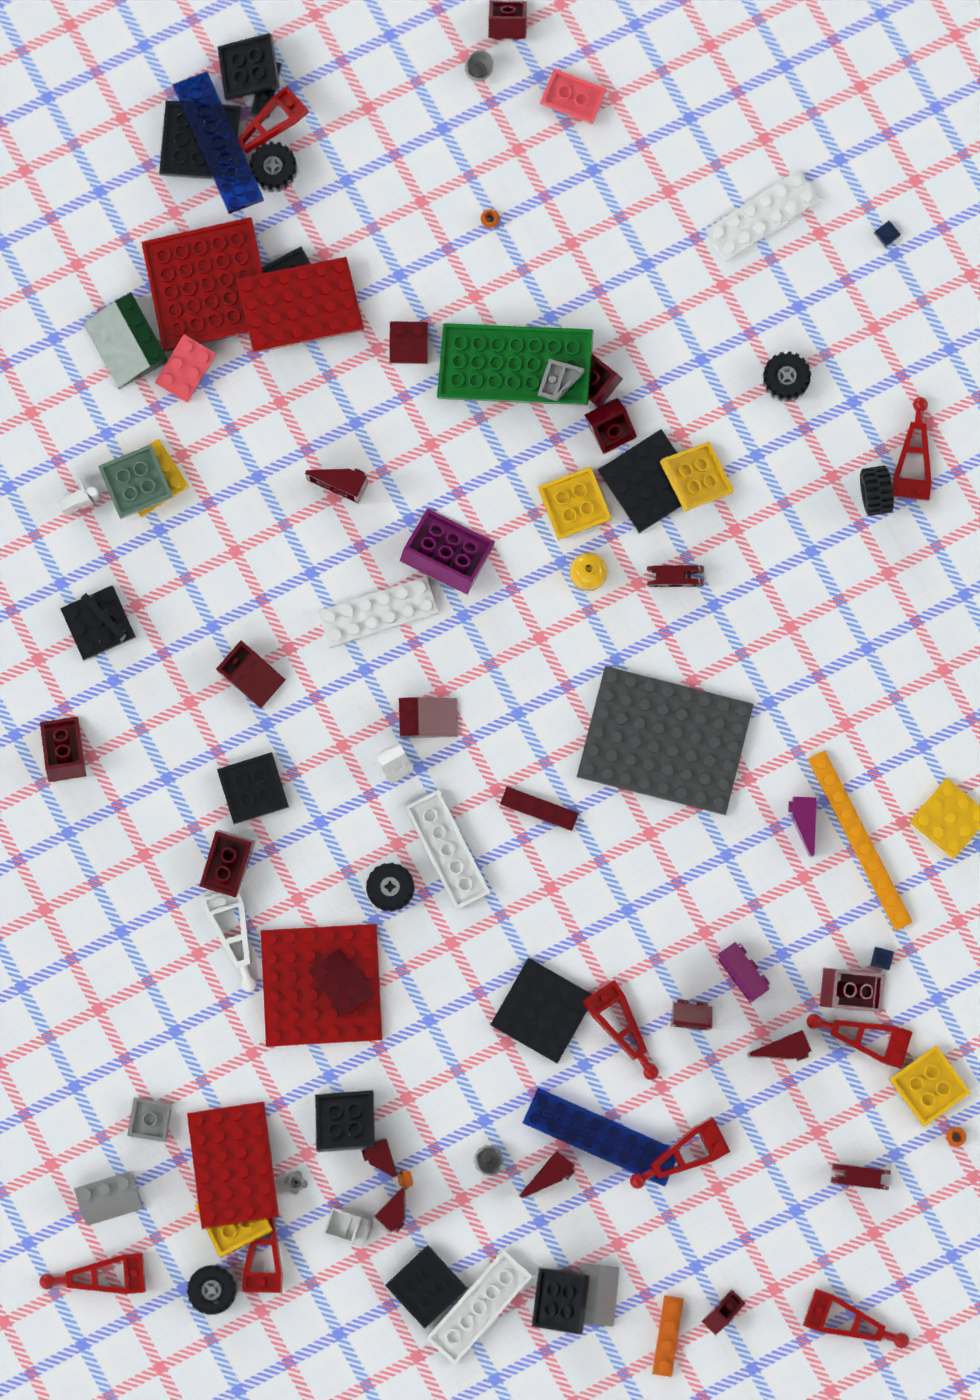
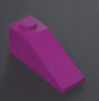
M793 797L792 801L788 802V813H791V818L808 856L813 857L815 855L817 798Z

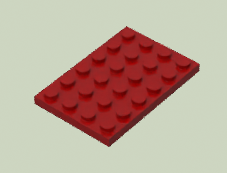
M347 257L236 279L253 353L364 330Z
M264 1101L187 1113L201 1229L280 1218Z

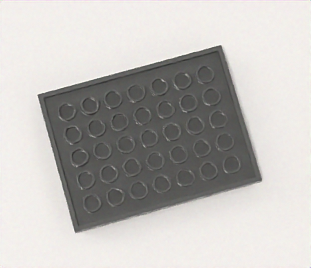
M605 666L577 778L726 815L754 704Z

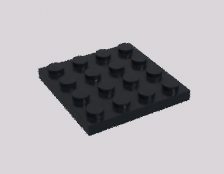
M166 100L159 175L235 181L237 156L230 167L221 166L219 156L224 152L229 153L238 145L235 141L239 137L241 106Z
M662 429L598 469L599 474L639 534L682 507L660 464L663 458L677 454V451Z
M528 958L490 1026L551 1061L558 1063L588 1011L582 1001L592 994Z

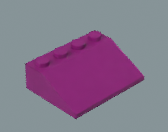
M427 508L406 543L400 562L468 595L495 542Z

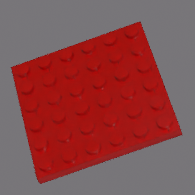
M252 217L141 242L164 352L174 350L183 334L202 344L248 333L236 279L263 274Z
M377 924L260 930L266 1047L382 1040ZM339 948L375 993L374 996L345 1018L308 972L322 959Z

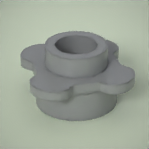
M295 1171L294 1175L285 1178V1184L289 1185L292 1194H297L300 1189L308 1186V1182L303 1179L300 1171Z

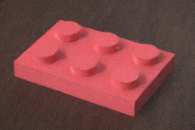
M554 69L540 105L593 125L606 93V88Z
M183 334L155 383L188 403L217 354Z

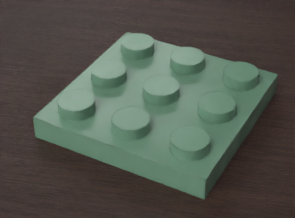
M151 444L98 466L120 519L173 498Z

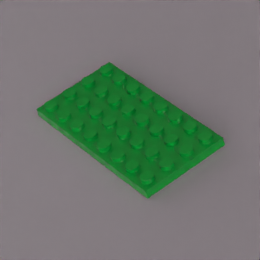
M443 323L437 398L588 406L594 331L593 329ZM549 359L581 367L585 370L582 376L558 401L538 396Z

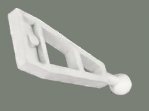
M240 890L236 898L222 893L201 898L207 918L234 967L240 968L243 977L241 982L242 989L245 992L254 991L257 984L255 979L250 977L247 967L251 962L245 906ZM238 907L241 934L226 939L213 915ZM242 940L244 960L238 961L229 944Z

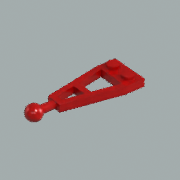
M288 86L284 87L267 103L235 142L238 145L229 153L224 152L219 156L220 165L230 167L234 162V158L242 151L247 154L292 127L305 117L309 110ZM279 105L289 118L266 131L261 124ZM256 130L261 133L260 136L246 143Z
M918 397L913 401V408L916 410L915 422L910 423L893 476L892 487L894 497L929 501L932 480L926 423H922L923 411L927 409L928 402L923 397ZM914 429L921 430L922 448L909 446ZM907 453L923 455L925 480L900 477Z
M611 981L584 999L582 1002L592 1018L632 1060H639L644 1068V1077L648 1080L657 1078L658 1068L650 1064L644 1055L647 1052V1048L627 999L616 981ZM617 1001H619L629 1025L619 1033L600 1014ZM630 1032H632L639 1049L636 1052L623 1039Z
M810 1014L806 1019L809 1028L817 1029L820 1027L830 1030L831 1036L873 1059L902 1069L912 1031L891 1025L834 1020L833 1023L822 1020L817 1014ZM839 1026L858 1028L855 1040L853 1041L838 1033ZM865 1029L891 1032L884 1057L861 1045Z
M714 1117L704 1120L689 1130L650 1164L652 1169L643 1174H633L630 1177L631 1186L635 1189H640L645 1185L646 1180L654 1176L660 1179L713 1162L731 1152ZM699 1133L709 1155L685 1163L679 1149ZM673 1155L678 1166L661 1171L659 1166Z
M268 1219L273 1230L270 1232V1239H256L249 1244L243 1270L242 1292L282 1293L283 1271L275 1219ZM257 1245L272 1246L275 1273L251 1272Z
M143 1253L123 1254L65 1272L66 1276L53 1277L51 1274H44L39 1280L40 1286L43 1289H51L54 1285L66 1284V1288L120 1294L146 1292ZM123 1261L125 1288L99 1285L97 1268ZM91 1270L92 1284L73 1283V1275Z
M815 1288L802 1326L821 1333L880 1342L884 1338L894 1342L895 1346L901 1349L908 1346L909 1338L905 1333L893 1334L885 1331L886 1326L837 1296ZM832 1301L855 1314L850 1331L824 1327ZM861 1319L878 1328L876 1335L857 1332Z

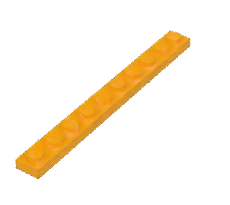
M825 750L808 758L807 760L894 931L909 925L913 921Z

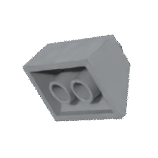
M133 1171L74 1188L80 1211L87 1226L143 1209Z
M580 1263L579 1274L590 1275L584 1324L613 1326L619 1267Z

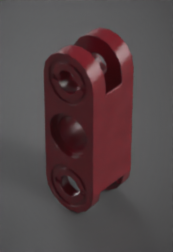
M647 566L648 572L656 573V580L648 581L647 587L704 586V579L691 578V574L704 573V566Z
M832 1164V1169L845 1171V1179L831 1177L830 1183L889 1190V1186L881 1184V1175H890V1170Z

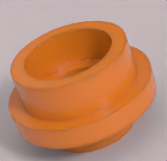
M487 209L482 213L481 223L483 226L494 228L498 225L500 218L495 210ZM491 216L494 218V220L492 222H488L487 217Z
M953 1127L948 1130L946 1138L952 1146H961L966 1141V1133L960 1127ZM954 1133L959 1134L960 1137L958 1140L953 1139Z
M401 1170L400 1175H398V1183L405 1190L413 1186V1179L410 1171Z

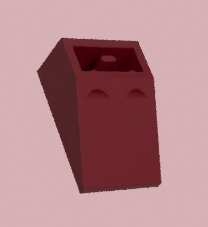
M242 640L216 668L220 675L259 708H262L286 681L284 677Z

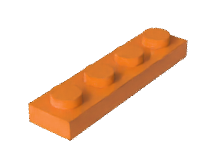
M664 1295L652 1374L672 1377L683 1298Z

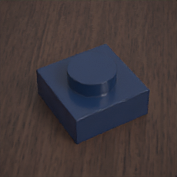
M890 220L874 232L885 248L901 236Z
M874 947L870 966L889 971L894 951Z

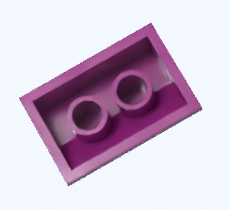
M734 942L720 952L716 958L749 1003H752L770 989L768 987L770 982L764 975L760 976L756 971L758 966L752 959L748 960L745 956L747 951L741 943L737 945Z

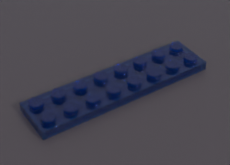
M208 71L172 84L228 214L264 201Z
M537 1088L522 1122L531 1128L634 1174H643L652 1169L650 1164L670 1147L540 1088ZM671 1155L659 1166L661 1171L674 1167L676 1163L674 1156ZM670 1175L660 1179L654 1176L648 1180L665 1187Z

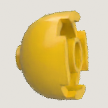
M583 553L577 556L570 567V579L580 590L594 591L600 588L606 581L608 574L606 563L600 556L594 553Z

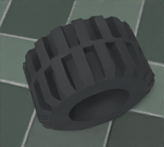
M883 465L861 469V495L864 509L868 516L892 513L894 495L887 467Z

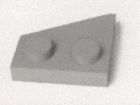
M549 359L538 396L558 401L582 376L585 371L584 368Z

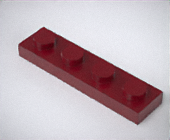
M508 786L500 803L502 806L569 831L573 830L579 814Z

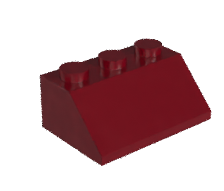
M340 948L308 970L344 1018L375 995Z

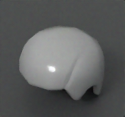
M483 50L474 51L465 62V72L472 80L484 81L491 75L494 61L489 53Z
M485 1145L477 1150L474 1163L478 1171L489 1176H493L501 1171L504 1159L501 1151L496 1146Z

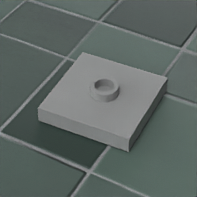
M134 1097L127 1136L166 1142L173 1103Z

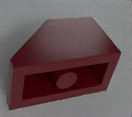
M387 1138L376 1141L375 1148L361 1150L364 1161H368L370 1165L392 1177L398 1176Z
M731 1289L701 1322L716 1335L729 1324L745 1305V1302Z

